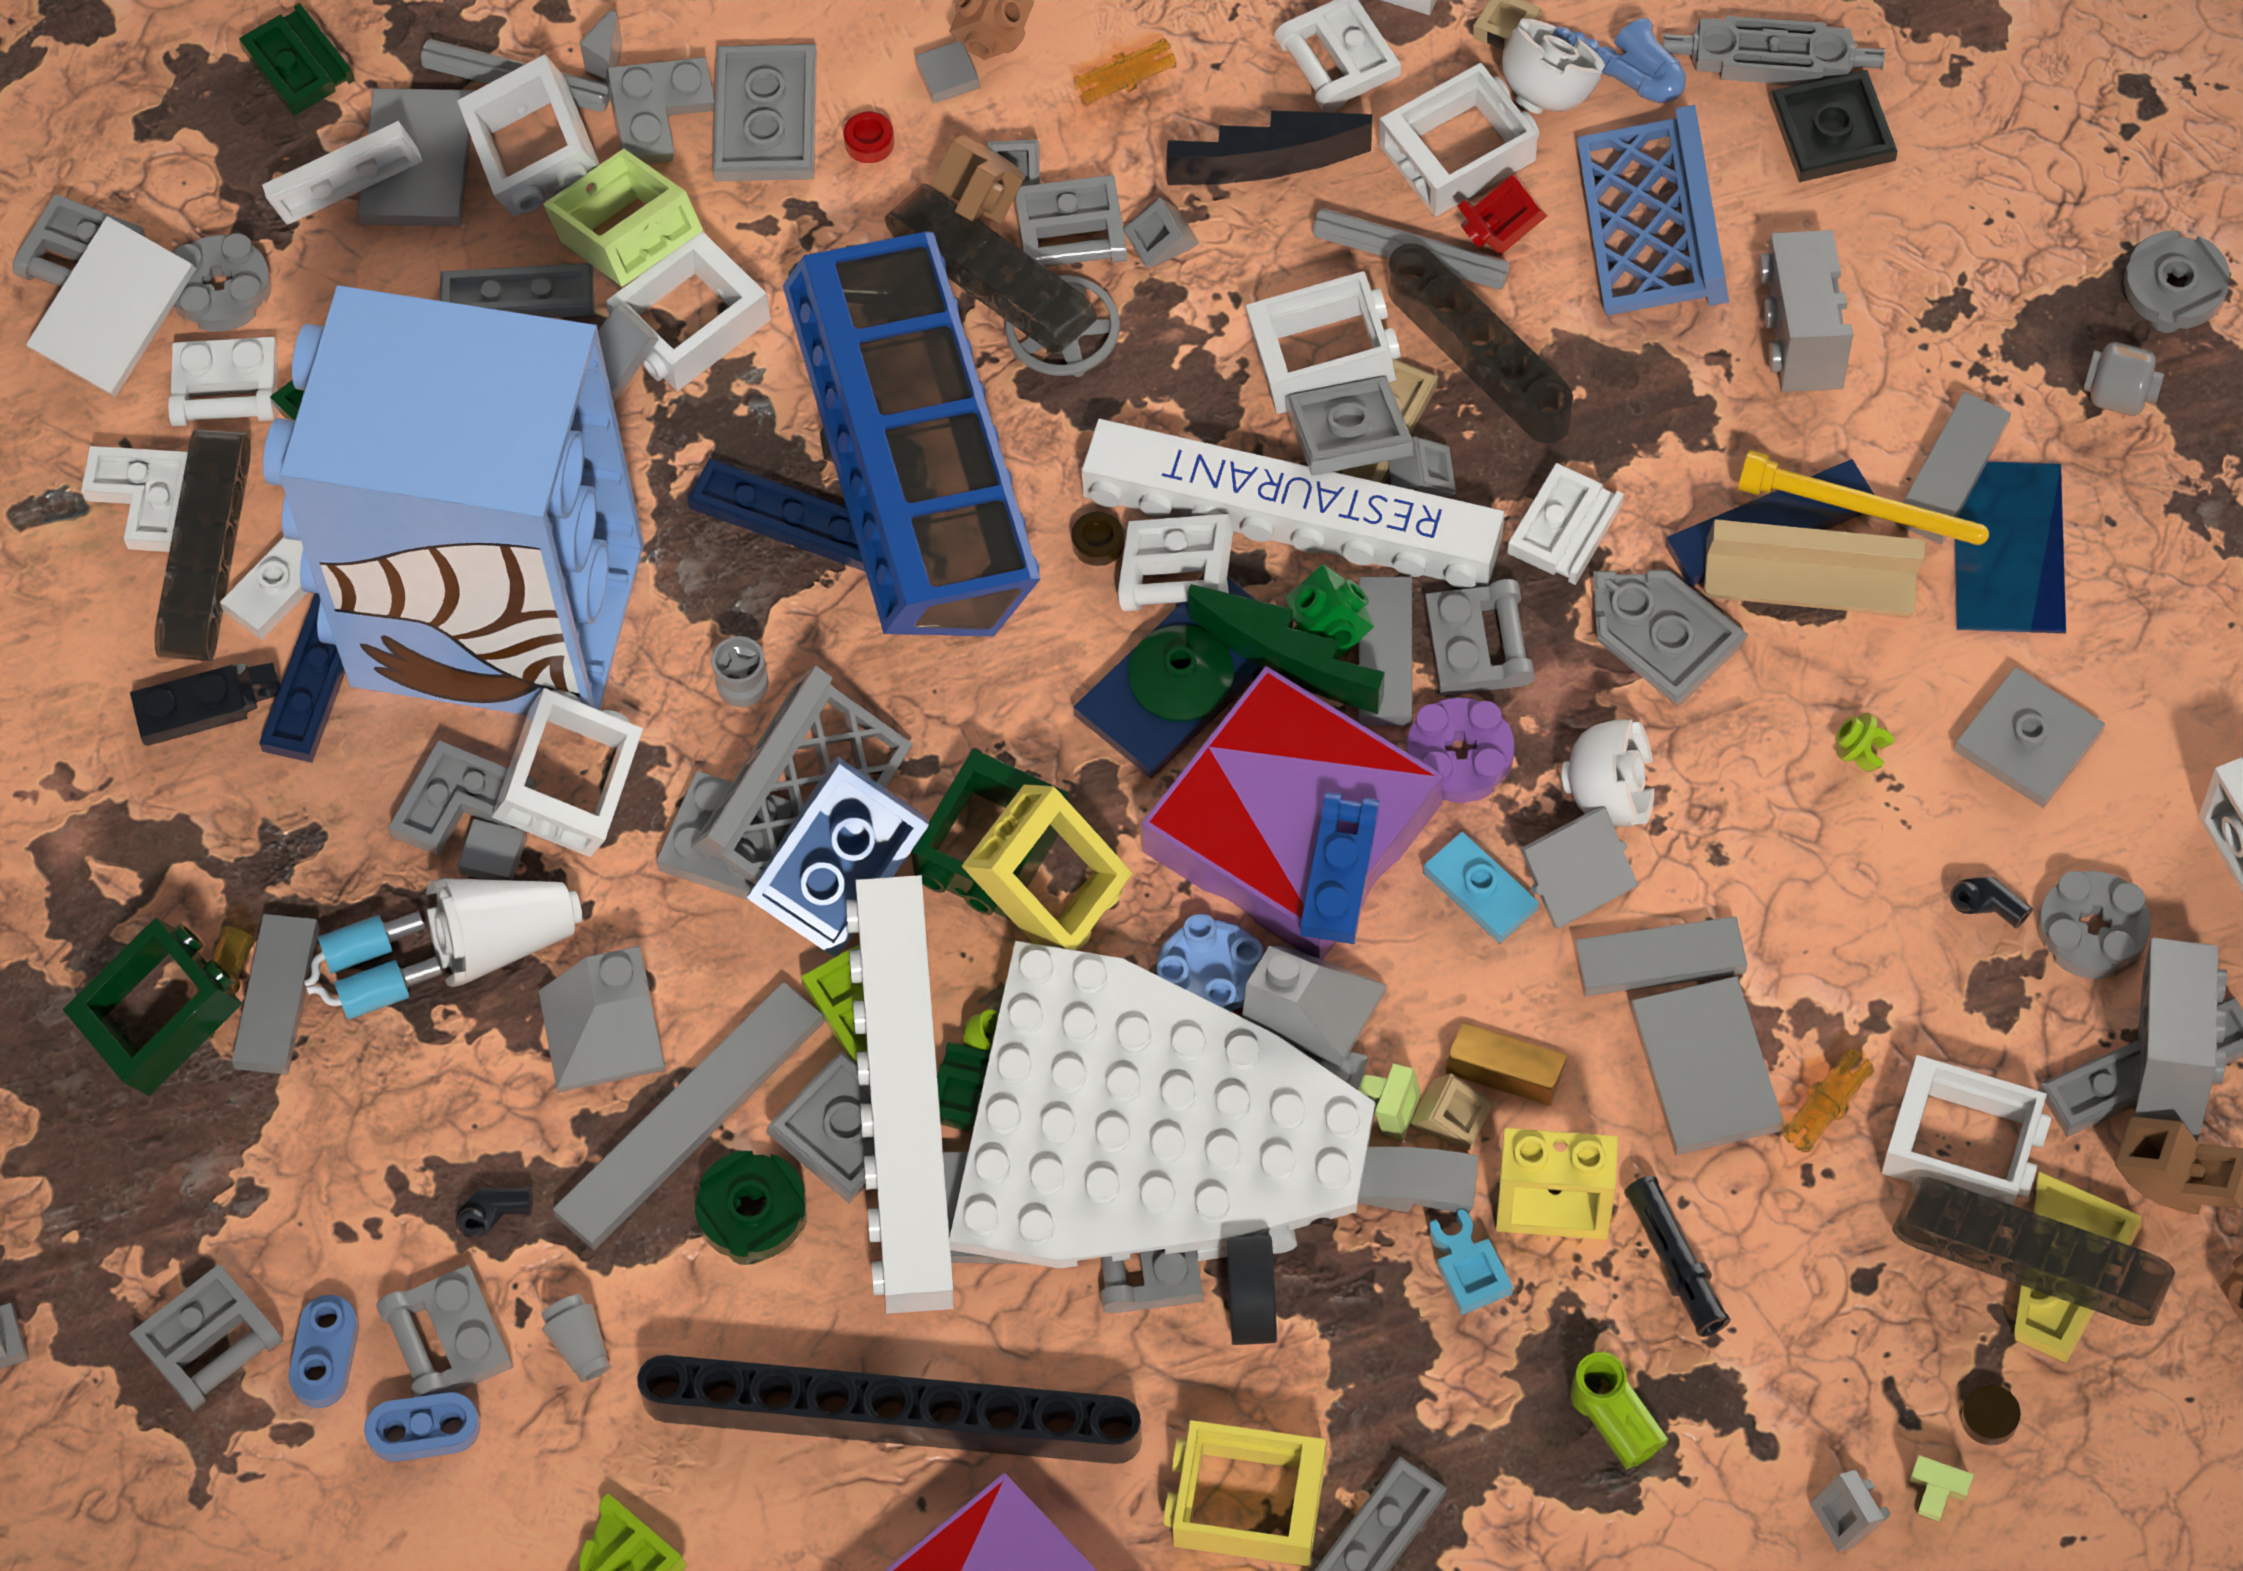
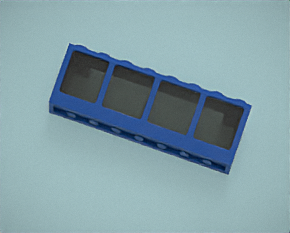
M921 232L804 255L783 284V290L883 634L995 636L1040 581L1039 565L1037 559L1033 556L1025 531V519L1017 505L1012 488V477L1010 471L1005 466L998 443V431L993 425L985 401V389L977 375L972 358L971 344L965 336L959 316L958 302L953 296L946 274L945 259L940 254L934 232Z

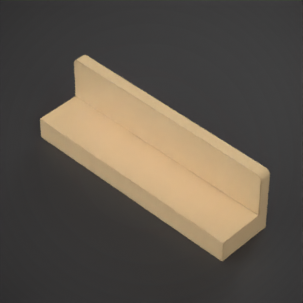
M1715 519L1706 540L1704 595L1708 598L1910 617L1915 611L1917 573L1925 560L1926 540Z

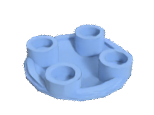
M1195 914L1185 921L1184 927L1178 929L1163 944L1157 959V976L1232 1012L1244 1006L1246 983L1263 957V946L1259 940L1236 924L1213 920L1212 917L1206 914Z

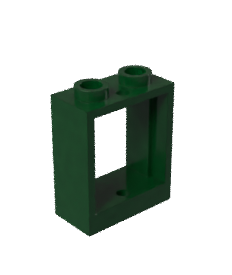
M972 749L928 822L929 826L911 851L914 875H922V884L932 891L944 893L947 890L964 898L965 902L979 913L992 915L994 912L1009 919L1004 911L963 869L962 865L964 862L938 850L972 793L1006 808L1023 785H1054L976 749ZM1054 786L1068 801V792ZM1051 825L1047 827L1013 872L1026 888H1028L1059 835Z
M157 917L62 1009L121 1081L148 1096L242 1005V1002L229 988L234 983L229 973L212 959L206 962L198 952L203 947L199 938L182 923H179L174 928ZM170 954L200 991L139 1050L109 1013Z

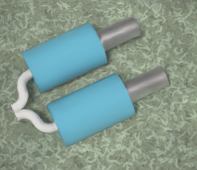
M419 911L387 923L382 922L380 915L377 914L317 936L323 952L316 955L312 960V975L304 981L309 995L319 994L322 1000L330 1006L342 1005L347 1020L408 999L410 998L407 991L409 986L442 975L435 956L403 969L398 967L396 960L335 981L334 984L339 995L338 998L330 997L326 989L315 985L320 976L319 965L323 960H326L330 973L334 974L392 953L391 941L425 929Z

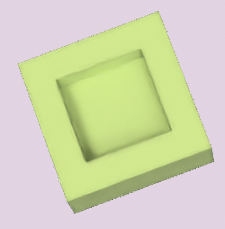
M1393 1063L1388 1078L1363 1075L1358 1091L1375 1102L1374 1116L1377 1117L1382 1136L1403 1141L1421 1091L1415 1070Z
M1918 1455L1910 1482L1926 1489L1917 1514L1940 1521L1948 1496L1965 1501L1974 1474Z

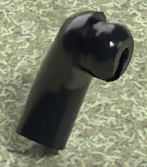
M1994 877L1971 878L1959 881L1950 892L1951 903L1957 911L1963 914L1996 912L2015 929L2019 928L2033 911L2029 904Z
M483 1187L478 1189L456 1214L455 1222L458 1231L467 1238H479L485 1235L504 1214H532V1187Z

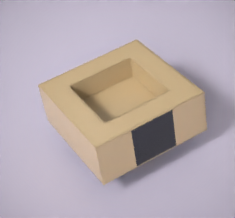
M1490 0L1473 25L1474 38L1504 50L1511 32L1517 28L1521 19L1541 21V7L1523 0Z

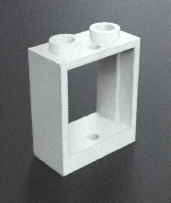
M545 54L457 100L495 198L514 217L536 210L543 202L554 197L600 165L566 79ZM551 103L568 146L507 177L491 134Z
M1482 63L1471 67L1380 118L1379 147L1434 217L1439 216L1458 205L1464 199L1467 200L1536 161L1537 138H1539V129L1536 122L1528 112L1523 111L1521 113L1512 102L1509 90L1502 79L1498 76L1492 77ZM1476 106L1506 143L1449 175L1420 139V136Z
M703 231L606 300L609 315L616 306L626 307L659 339L642 364L654 379L660 381L664 378L677 392L771 321L767 293ZM693 274H696L729 308L673 349L639 315Z
M1365 271L1246 305L1253 339L1277 414L1287 412V395L1383 376L1387 377L1388 382L1396 381L1393 360L1401 358L1398 341L1393 328L1383 329L1381 320L1388 318L1384 298L1380 288L1370 289ZM1362 315L1372 349L1288 373L1278 338Z
M544 688L530 706L492 818L591 857L606 839L643 728L631 724L629 719L621 713L611 710L600 711L587 706L570 692L564 690L551 691ZM547 721L617 749L595 814L524 786Z
M1917 1055L1881 1174L2011 1213L2017 1194L2028 1197L2038 1165L2029 1163L2027 1160L2032 1145L2043 1148L2052 1116L2041 1113L2047 1093ZM1928 1096L2022 1123L2006 1180L1912 1152Z

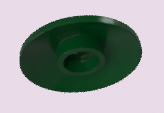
M1174 625L1154 631L1137 645L1128 665V682L1134 698L1147 712L1168 721L1188 722L1208 716L1225 702L1234 682V665L1228 649L1215 635L1194 626ZM1176 661L1190 663L1185 669H1176L1171 664Z

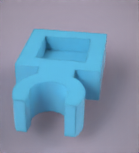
M1464 1209L1457 1211L1456 1221L1461 1231L1456 1235L1445 1234L1437 1220L1430 1222V1239L1433 1245L1438 1250L1448 1253L1447 1256L1438 1259L1437 1269L1461 1316L1512 1295L1513 1289L1489 1238L1476 1244L1473 1243V1222L1470 1215Z

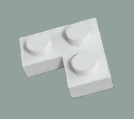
M90 446L81 492L85 501L130 504L124 535L127 549L179 553L196 462L192 452Z

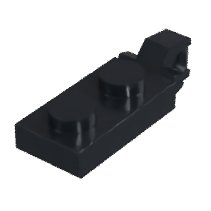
M273 662L247 667L246 663L234 666L232 664L132 691L130 696L143 745L149 746L248 719L246 713L257 709L258 701L277 696L281 683Z

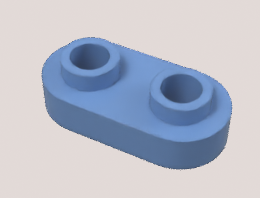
M336 1295L317 1297L306 1305L300 1317L289 1368V1383L297 1399L304 1405L312 1408H324L333 1405L344 1395L348 1386L359 1333V1322L351 1304L342 1297ZM326 1315H335L337 1317L336 1322L330 1327L323 1328L318 1326L320 1319ZM316 1367L326 1369L325 1375L319 1380H309L307 1378L309 1372Z
M448 1392L383 1402L369 1413L365 1421L364 1433L372 1452L377 1457L385 1461L399 1462L462 1452L476 1441L481 1425L479 1415L472 1401L462 1394ZM451 1420L462 1422V1426L457 1432L453 1434L443 1432V1427L447 1422ZM395 1428H402L406 1431L404 1437L399 1441L391 1442L386 1439L388 1433Z

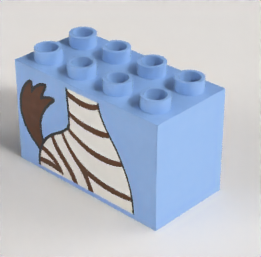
M337 285L325 326L304 324L295 343L292 361V380L296 389L305 391L296 420L276 418L272 422L267 434L263 455L265 482L271 485L283 486L285 492L282 509L283 535L286 539L301 541L303 545L300 564L301 588L304 592L319 594L321 599L317 621L319 641L336 645L350 687L522 715L528 714L532 703L541 691L546 688L551 691L564 690L577 696L581 703L600 710L644 542L597 325Z

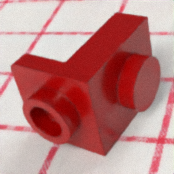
M1514 174L1475 206L1466 199L1457 205L1467 219L1461 224V227L1469 238L1479 248L1484 244H1488L1500 255L1547 217V214L1522 181Z

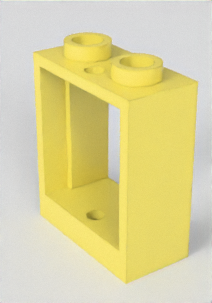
M1039 785L1022 786L962 865L963 869L1033 944L1075 951L1082 948L1088 942L1092 933L1091 929L1102 914L1117 903L1122 895L1123 886L1133 874L1054 786ZM1049 825L1058 832L1093 871L1057 920L1013 874Z
M1504 1128L1496 1231L1608 1240L1616 1185L1618 1136ZM1563 1142L1566 1144L1567 1149L1559 1152L1555 1150L1554 1144ZM1550 1191H1557L1559 1194L1553 1195Z
M1190 1420L1187 1439L1177 1438L1174 1450L1172 1472L1182 1473L1179 1492H1168L1164 1513V1526L1173 1527L1174 1547L1310 1567L1326 1462V1439ZM1203 1455L1299 1468L1289 1537L1192 1523Z

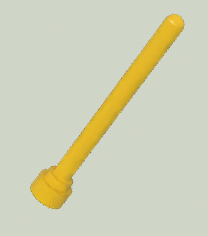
M1749 450L1739 481L1738 490L1759 495L1761 491L1771 493L1773 488L1975 545H1982L1989 538V531L1982 524L1779 469V463L1770 461V455L1754 450Z

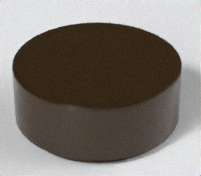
M1091 512L1079 518L1072 529V547L1075 555L1079 560L1091 566L1108 565L1118 559L1124 549V531L1119 520L1105 512Z
M1984 1385L1974 1389L1967 1396L1961 1412L1962 1426L1969 1437L1978 1443L1990 1446L2008 1441L2014 1435L2021 1417L2020 1406L2015 1396L2007 1389L1997 1385Z

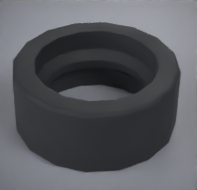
M1270 1235L1227 1238L1232 1344L1276 1343L1277 1324L1272 1237Z

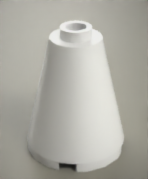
M440 878L430 880L427 885L426 895L437 893V907L427 909L431 940L440 969L450 967L453 975L445 979L447 985L451 987L464 985L574 934L575 924L582 922L579 897L576 891L568 892L563 882Z

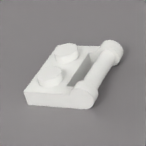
M1333 0L1285 22L1275 31L1274 38L1283 51L1290 52L1315 90V101L1322 112H1335L1344 106L1347 100L1401 76L1400 62L1358 0ZM1315 34L1318 36L1344 77L1335 81L1331 80L1306 42V38Z
M275 337L172 343L171 396L168 402L171 426H188L189 420L258 416L259 421H274L277 408L271 402L270 396L277 391L278 346ZM257 392L256 396L190 400V396Z
M1219 514L1128 521L1118 590L1121 609L1123 611L1141 610L1143 605L1188 602L1190 584L1228 593L1227 574L1234 524L1229 515ZM1205 571L1204 580L1142 584L1143 575Z

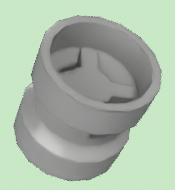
M743 636L730 637L719 643L713 651L711 662L717 691L722 700L731 706L742 708L752 706L762 700L767 693L769 681L763 650L759 644Z

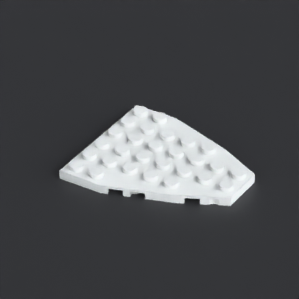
M1015 941L949 1237L950 1250L1061 1269L1078 1266L1077 1261L1112 1256L1113 1262L1128 1260L1131 1253L1165 1249L1166 1255L1226 1247L1227 1238L1255 1236V1234L1288 1226L1290 1231L1308 1226L1318 1218L1334 1219L1356 1213L1375 1114V1102L1276 1034L1123 958Z

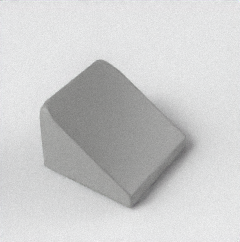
M612 10L607 12L580 41L585 72L607 83V68L618 67L622 48L618 16Z
M1039 140L988 141L989 149L1010 161L1024 174L1025 179L1021 186L1040 184Z
M1161 197L1123 227L1125 235L1147 268L1154 267L1187 252L1199 244L1198 239L1180 210Z
M1414 436L1412 437L1413 456L1388 461L1392 486L1441 497H1450L1456 494L1450 447L1448 445Z

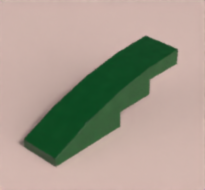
M1190 584L1188 590V618L1202 629L1215 635L1227 648L1262 669L1265 666L1269 667L1301 688L1321 697L1378 715L1384 697V671L1338 660L1339 640L1293 629V609Z

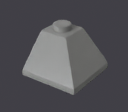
M640 946L585 957L538 991L558 1093L666 1070Z
M1269 946L1246 983L1242 1018L1276 1034L1295 1048L1342 1066L1386 993L1387 985L1290 946Z

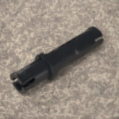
M1650 1175L1634 1181L1624 1190V1194L1629 1199L1650 1243L1653 1245L1669 1276L1667 1286L1671 1294L1680 1297L1698 1336L1706 1337L1719 1332L1730 1323L1731 1319L1726 1314L1709 1282L1712 1278L1709 1267L1706 1263L1698 1261L1679 1221L1676 1219L1659 1186L1657 1177Z

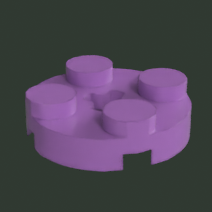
M1451 698L1435 704L1425 705L1419 710L1416 721L1409 731L1407 753L1444 775L1442 800L1457 803L1472 802L1483 799L1494 792V786L1499 784L1504 777L1505 779L1507 778L1513 765L1514 737L1509 724L1503 719L1501 710L1496 704L1490 701H1478L1469 698ZM1455 741H1465L1467 744L1472 745L1474 749L1468 751L1466 759H1457L1455 751H1446V747L1453 745Z

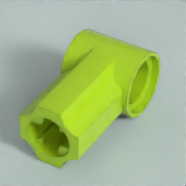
M1595 1352L1587 1355L1580 1361L1570 1386V1399L1573 1406L1581 1414L1591 1419L1626 1470L1634 1466L1637 1467L1650 1459L1667 1444L1668 1438L1627 1382V1372L1623 1363L1616 1356L1607 1352ZM1591 1376L1602 1377L1610 1384L1612 1391L1606 1394L1594 1393L1586 1386L1584 1379Z

